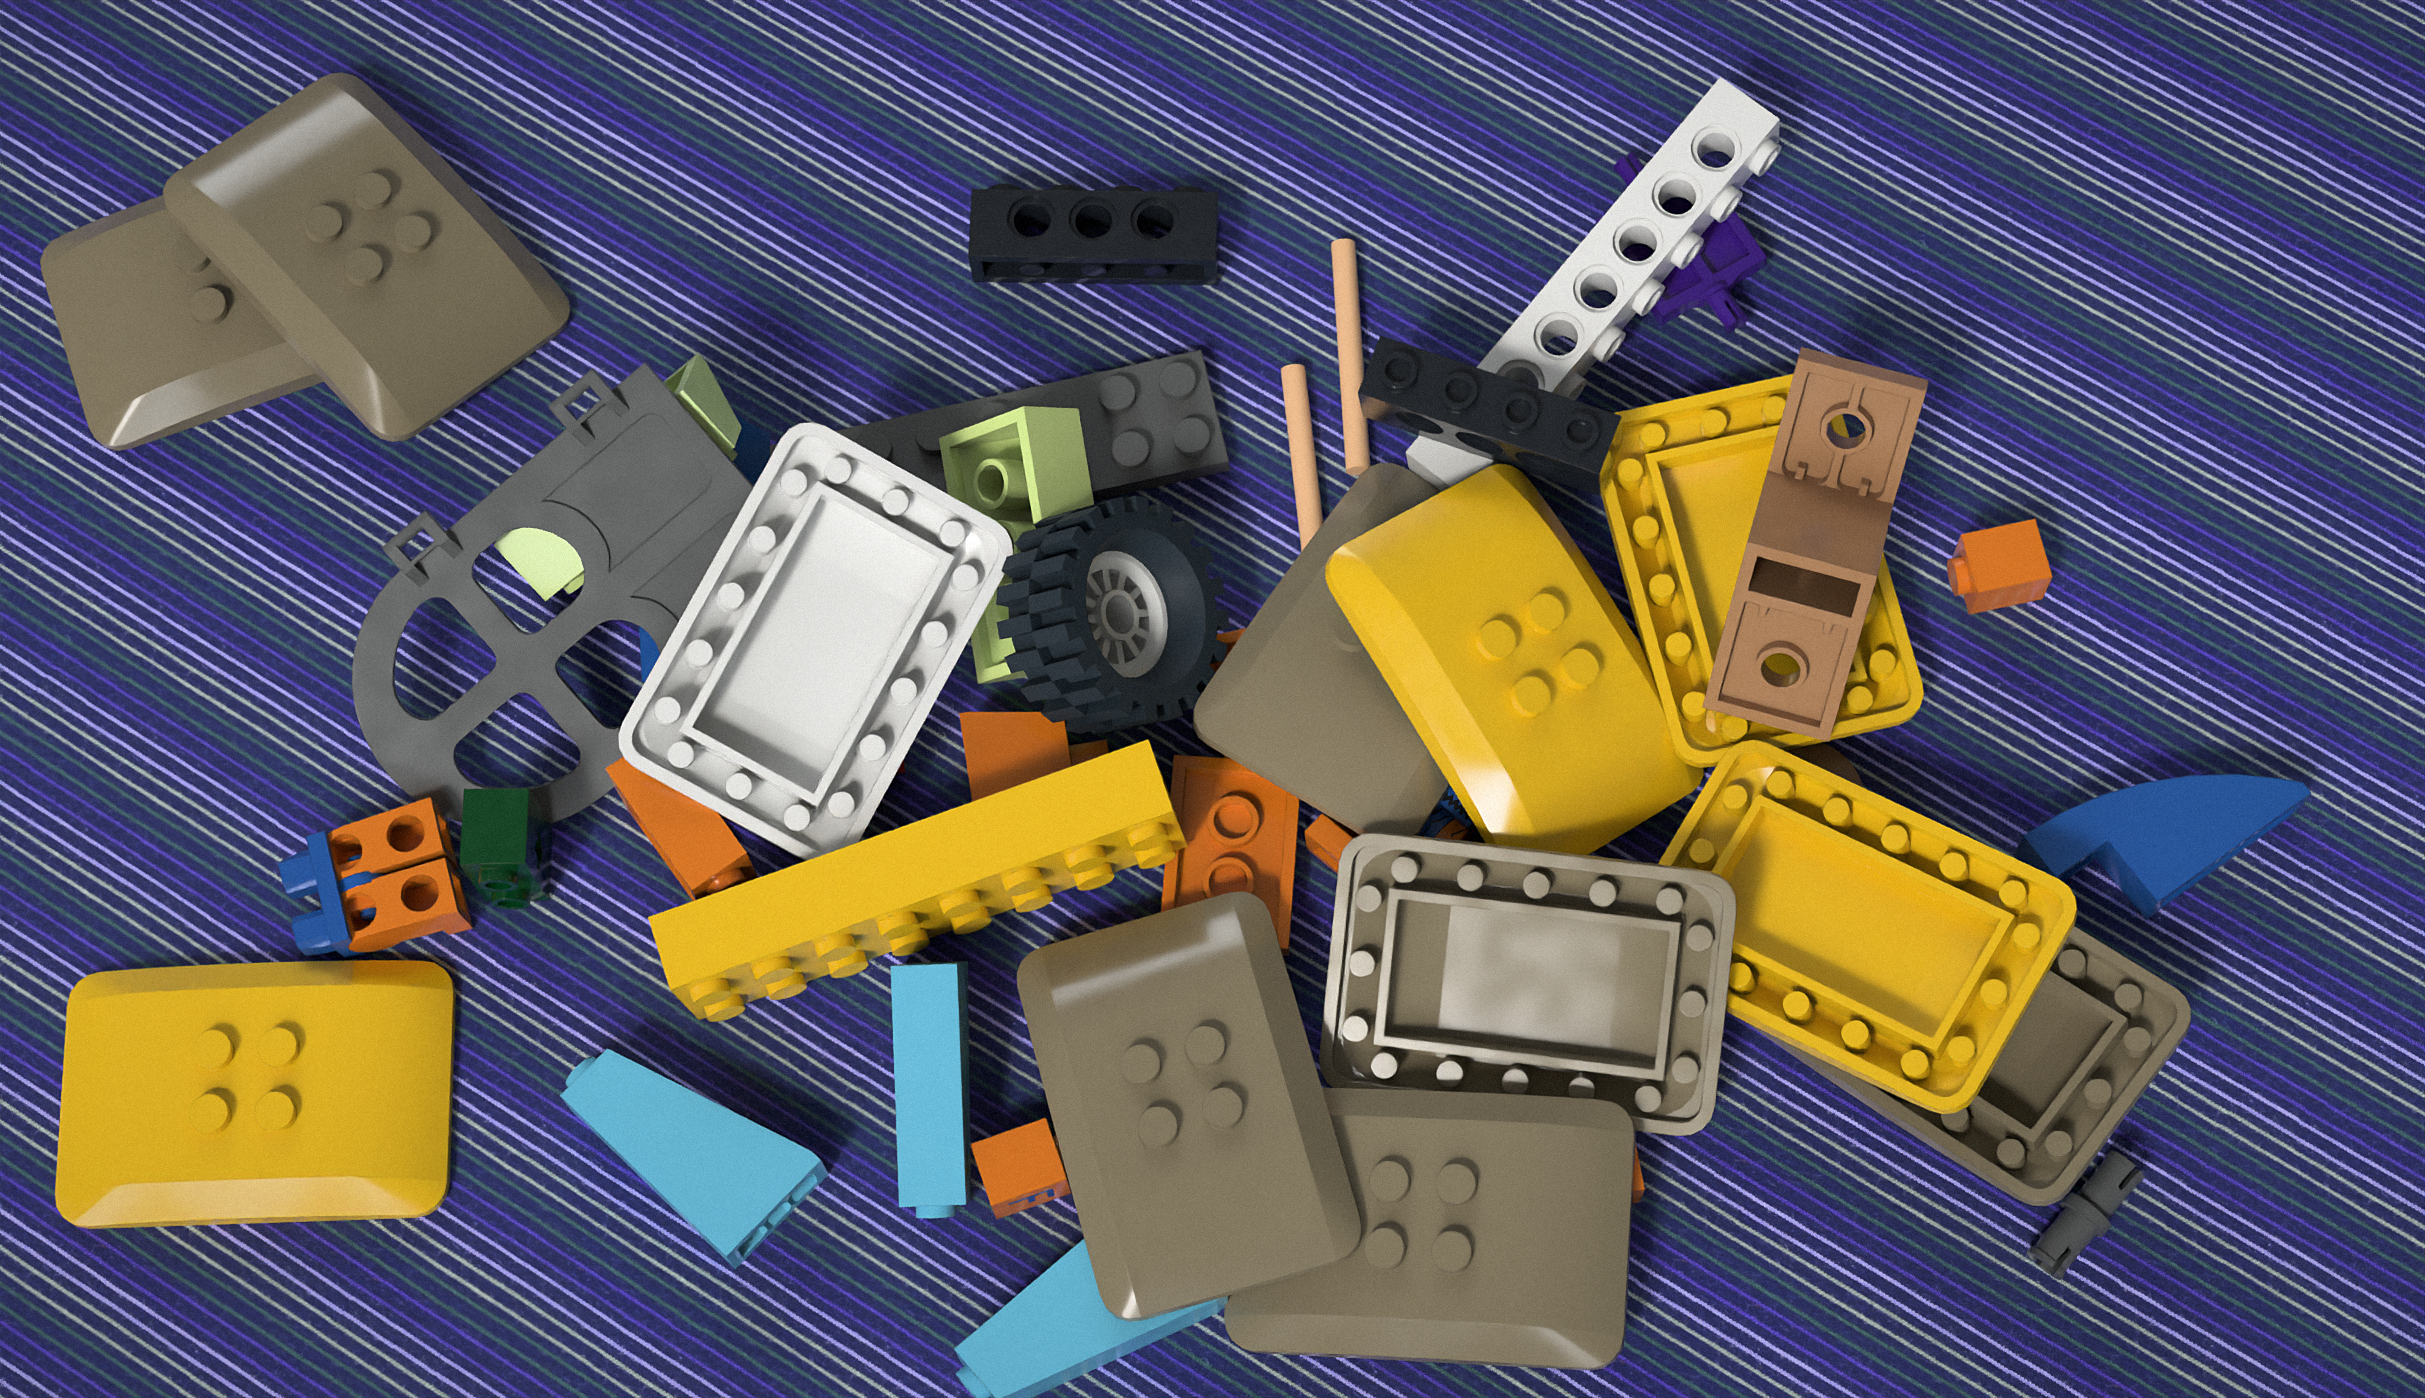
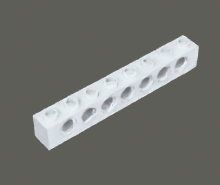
M1720 77L1476 368L1576 400L1586 385V379L1583 378L1586 372L1597 359L1605 363L1615 354L1626 335L1622 329L1636 313L1644 316L1655 306L1665 289V286L1661 284L1675 266L1684 269L1690 264L1703 245L1704 239L1700 236L1715 219L1722 223L1731 215L1743 195L1739 189L1753 173L1759 177L1762 176L1774 163L1781 150V145L1778 144L1780 119ZM1720 151L1727 154L1732 160L1723 167L1713 168L1702 163L1700 159L1709 152ZM1681 197L1690 201L1693 207L1683 214H1671L1666 212L1661 205L1670 198ZM1636 243L1648 245L1654 250L1653 255L1643 261L1629 260L1622 252L1628 246ZM1595 290H1605L1615 296V300L1604 308H1593L1583 301L1588 293ZM1558 336L1568 337L1577 344L1570 353L1560 356L1550 354L1543 348L1550 339ZM1419 436L1406 451L1409 470L1424 478L1440 491L1452 487L1489 466L1502 464Z

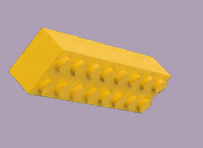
M1147 739L652 915L648 919L671 992L698 1020L707 1018L710 1022H718L741 1014L745 1011L744 1004L769 996L771 1000H781L795 996L807 988L806 982L830 974L833 978H843L859 973L868 967L867 960L890 952L894 956L916 953L930 944L929 938L952 930H954L955 934H967L978 931L991 923V916L1013 908L1020 913L1037 910L1049 904L1053 900V894L1077 886V889L1080 891L1101 887L1114 879L1115 872L1138 864L1141 869H1149L1163 865L1175 858L1176 850L1188 846L1150 742Z

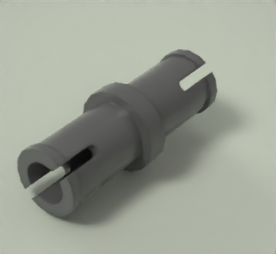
M2110 1150L2106 1155V1159L2077 1194L2069 1192L2060 1203L2063 1211L2035 1245L2027 1250V1255L2031 1260L2036 1261L2039 1259L2036 1265L2052 1277L2061 1280L2065 1276L2066 1270L2094 1236L2102 1238L2111 1228L2108 1219L2136 1185L2144 1180L2145 1176L2138 1169L2132 1172L2136 1165L2120 1153Z

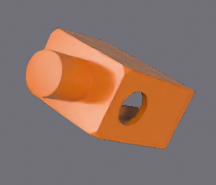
M1041 712L959 713L972 802L1109 753L1107 739L1069 745L1065 720L1052 723Z

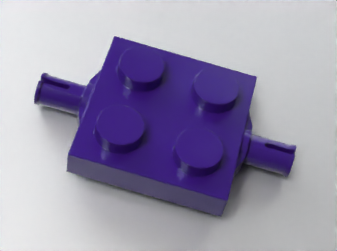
M1636 153L1627 154V161L1625 157H1622L1614 165V170L1618 172L1627 187L1644 168ZM1674 197L1666 200L1661 207L1671 214H1683L1689 211L1693 204L1685 198ZM1735 210L1722 223L1714 219L1700 236L1704 239L1703 245L1690 264L1684 269L1675 266L1661 284L1665 286L1663 294L1650 310L1660 326L1692 308L1704 307L1705 305L1711 307L1727 333L1735 331L1736 326L1739 329L1748 321V315L1744 313L1730 291L1738 282L1765 268L1767 256ZM1603 216L1596 219V224L1601 220ZM1636 243L1628 246L1622 254L1629 260L1643 261L1651 257L1654 250L1648 245Z

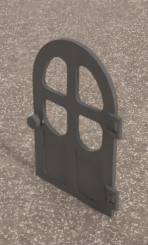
M644 362L613 390L598 372L592 368L548 405L550 410L567 429L455 524L445 530L428 510H425L382 546L383 551L397 565L400 571L378 594L368 610L358 634L352 665V692L355 710L368 746L390 778L417 801L431 797L445 817L462 823L464 789L504 788L486 786L469 778L457 763L455 748L464 736L517 693L532 695L574 741L580 751L579 763L571 772L550 782L522 787L531 790L550 823L562 820L585 809L614 787L605 768L623 757L618 741L621 726H607L594 714L558 672V658L594 627L609 620L628 621L642 627L655 641L661 654L754 488L753 484L647 362ZM591 387L601 400L580 418H577L568 406ZM520 528L540 529L564 539L576 550L584 568V583L580 595L543 628L531 633L522 631L478 583L473 570L475 560L481 552L503 534ZM425 529L434 541L416 557L411 559L401 547ZM439 597L448 600L493 650L496 656V664L492 671L442 713L432 718H421L407 710L397 695L395 687L397 649L402 633L417 607L430 598Z

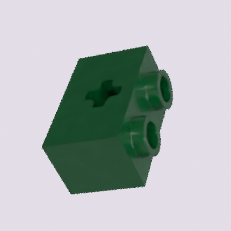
M529 788L464 789L460 866L483 899L491 901L492 906L501 909H524L530 906V901L549 900L553 827Z

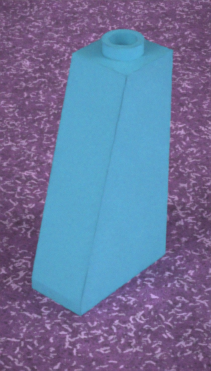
M968 961L891 966L899 1207H916V1218L956 1216L955 1205H966L971 1200Z
M608 1048L597 1059L591 1056L582 1061L566 1080L568 1088L560 1095L570 1110L734 1269L829 1175L822 1161L812 1151Z
M1083 1239L954 1349L959 1360L964 1365L955 1374L974 1398H1033L1219 1313L1225 1308L1228 1296L1143 1321L1128 1322L1118 1319L1106 1309L1100 1297L1085 1239Z

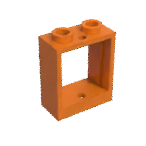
M621 757L605 768L625 807L692 901L758 878L747 852L718 812L635 769L624 757Z

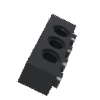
M995 184L988 189H972L968 258L973 282L1217 286L1219 249L1218 192H1205L1203 189L1194 186H1181L1171 191H1144L1139 187L1131 185L1116 186L1110 189V191L1083 190L1080 187L1068 184L1055 185L1049 190H1022L1020 187L1012 184ZM1031 225H1041L1047 228L1045 233L1037 237H1027L1020 234L1023 229ZM1091 226H1103L1109 230L1105 235L1097 238H1089L1081 234ZM1158 226L1170 230L1169 234L1158 239L1148 238L1143 235L1151 227Z
M1381 335L1358 390L1363 417L1502 464L1511 465L1517 469L1600 497L1623 440L1622 416Z

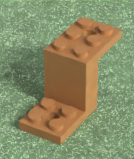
M1801 347L1702 708L1829 742L1878 576L1894 500L1929 380ZM1851 414L1863 422L1866 430L1857 437H1843L1832 429L1830 420L1837 415ZM1775 653H1784L1793 657L1798 662L1800 669L1793 674L1781 675L1773 672L1766 665L1765 659Z

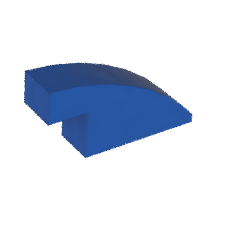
M2239 774L2190 775L2145 782L2098 796L2058 814L2025 834L2013 855L2017 860L2054 876L2062 882H2065L2097 859L2144 919L2147 920L2297 813L2311 792L2303 782Z

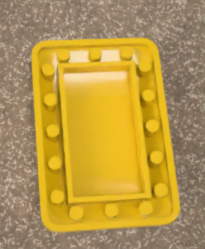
M1794 374L1614 413L1622 416L1623 440L1601 496L1642 648L1646 654L1665 712L1671 745L1681 760L1697 768L1717 766L1729 748L1741 741L1758 740L1769 743L1784 751L1826 742L1702 708ZM1837 415L1830 420L1832 429L1838 435L1849 438L1843 415ZM1884 552L1882 553L1878 576L1829 741L1898 726L1910 721L1919 711L1924 697L1923 683ZM1775 653L1765 659L1766 665L1773 672L1781 675L1793 674L1800 669L1798 662L1790 655L1784 653Z
M1506 464L1489 466L1343 544L1329 557L1325 566V580L1330 592L1487 844L1589 855L1689 795L1700 785L1704 775V767L1697 768L1686 764L1676 755L1671 745L1665 712L1644 650L1586 558L1546 501L1522 471Z
M1758 740L1741 741L1730 747L1722 756L1658 863L1661 865L1706 870L1719 874L1731 884L1736 894L1737 913L1726 1012L1866 1082L1929 1111L1940 1114L1956 1113L1968 1107L1976 1098L2073 929L2078 915L2076 897L2070 887L2060 879L1769 743Z
M408 960L217 964L105 971L87 975L74 986L67 1003L55 1185L57 1209L64 1219L76 1227L87 1229L418 1218L431 1214L446 1199L450 1185L456 992L453 980L444 968L434 962Z

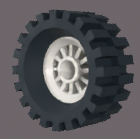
M1133 496L1126 499L1119 497L1044 518L1034 524L1036 529L1023 532L1014 543L1021 553L1006 557L1001 571L1013 580L1012 584L997 587L996 604L1008 607L1009 619L997 622L999 640L1012 638L1015 653L1004 658L1011 673L1024 670L1028 680L1020 690L1028 701L1033 702L1045 699L1046 704L1041 714L1052 723L1067 720L1066 730L1078 734L1092 731V735H1101L1183 716L1182 711L1194 709L1201 695L1200 691H1204L1216 672L1209 665L1225 660L1228 644L1216 640L1218 630L1229 628L1228 611L1216 609L1215 596L1225 593L1221 576L1209 579L1205 566L1214 561L1208 547L1204 545L1193 548L1190 541L1197 531L1186 520L1170 524L1174 510L1163 503L1148 506V498Z

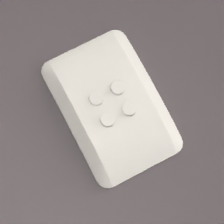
M809 422L800 423L790 428L780 439L626 715L618 735L619 749L624 759L635 769L718 812L725 818L804 861L858 843L1005 574L1001 570L1006 557L1013 555L1012 540L1008 532L995 520L824 425Z

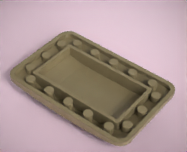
M331 73L319 78L174 173L166 181L163 189L164 208L172 220L370 432L380 439L397 442L416 436L559 335L567 326L570 317L569 300L565 293L519 239L451 166L368 85L354 75Z
M163 195L70 231L52 240L43 251L40 259L42 276L88 427L97 442L107 449L116 451L132 449L324 382L172 220L164 208Z
M1378 463L1370 466L1350 487L1286 572L1198 698L1192 717L1193 728L1197 736L1208 746L1360 835L1370 832L1418 836L1451 786L1336 602L1325 580L1326 563L1329 557L1343 544L1442 492L1424 478L1394 463Z
M1382 832L1363 833L1353 838L1346 845L1339 860L1319 1053L1320 1071L1326 1082L1333 1088L1473 1092L1605 1100L1614 1102L1626 1110L1634 1123L1635 1131L1674 1136L1692 1135L1702 1130L1711 1120L1716 1103L1737 913L1736 894L1731 884L1721 875L1706 870L1451 839Z
M1243 891L1226 893L1042 946L1030 952L1021 961L1017 971V987L1099 1294L1110 1313L1116 1318L1128 1322L1143 1321L1336 1265L1353 1255L1358 1249L1362 1238L1361 1220L1272 918L1261 899L1254 894Z
M2074 926L1978 1095L1968 1107L1949 1114L1929 1111L1751 1024L1749 1025L1879 1114L2019 1201L2031 1206H2048L2059 1202L2069 1193L2184 1040L2191 1026V1008L2186 997L2178 989Z
M1322 1088L1361 1220L1362 1238L1359 1247L1350 1258L1339 1264L1229 1295L1228 1302L1225 1304L1224 1319L1226 1331L1232 1341L1244 1350L1264 1354L1589 1371L1603 1369L1617 1359L1622 1352L1626 1335L1636 1144L1634 1123L1626 1110L1614 1102L1597 1099L1449 1091Z

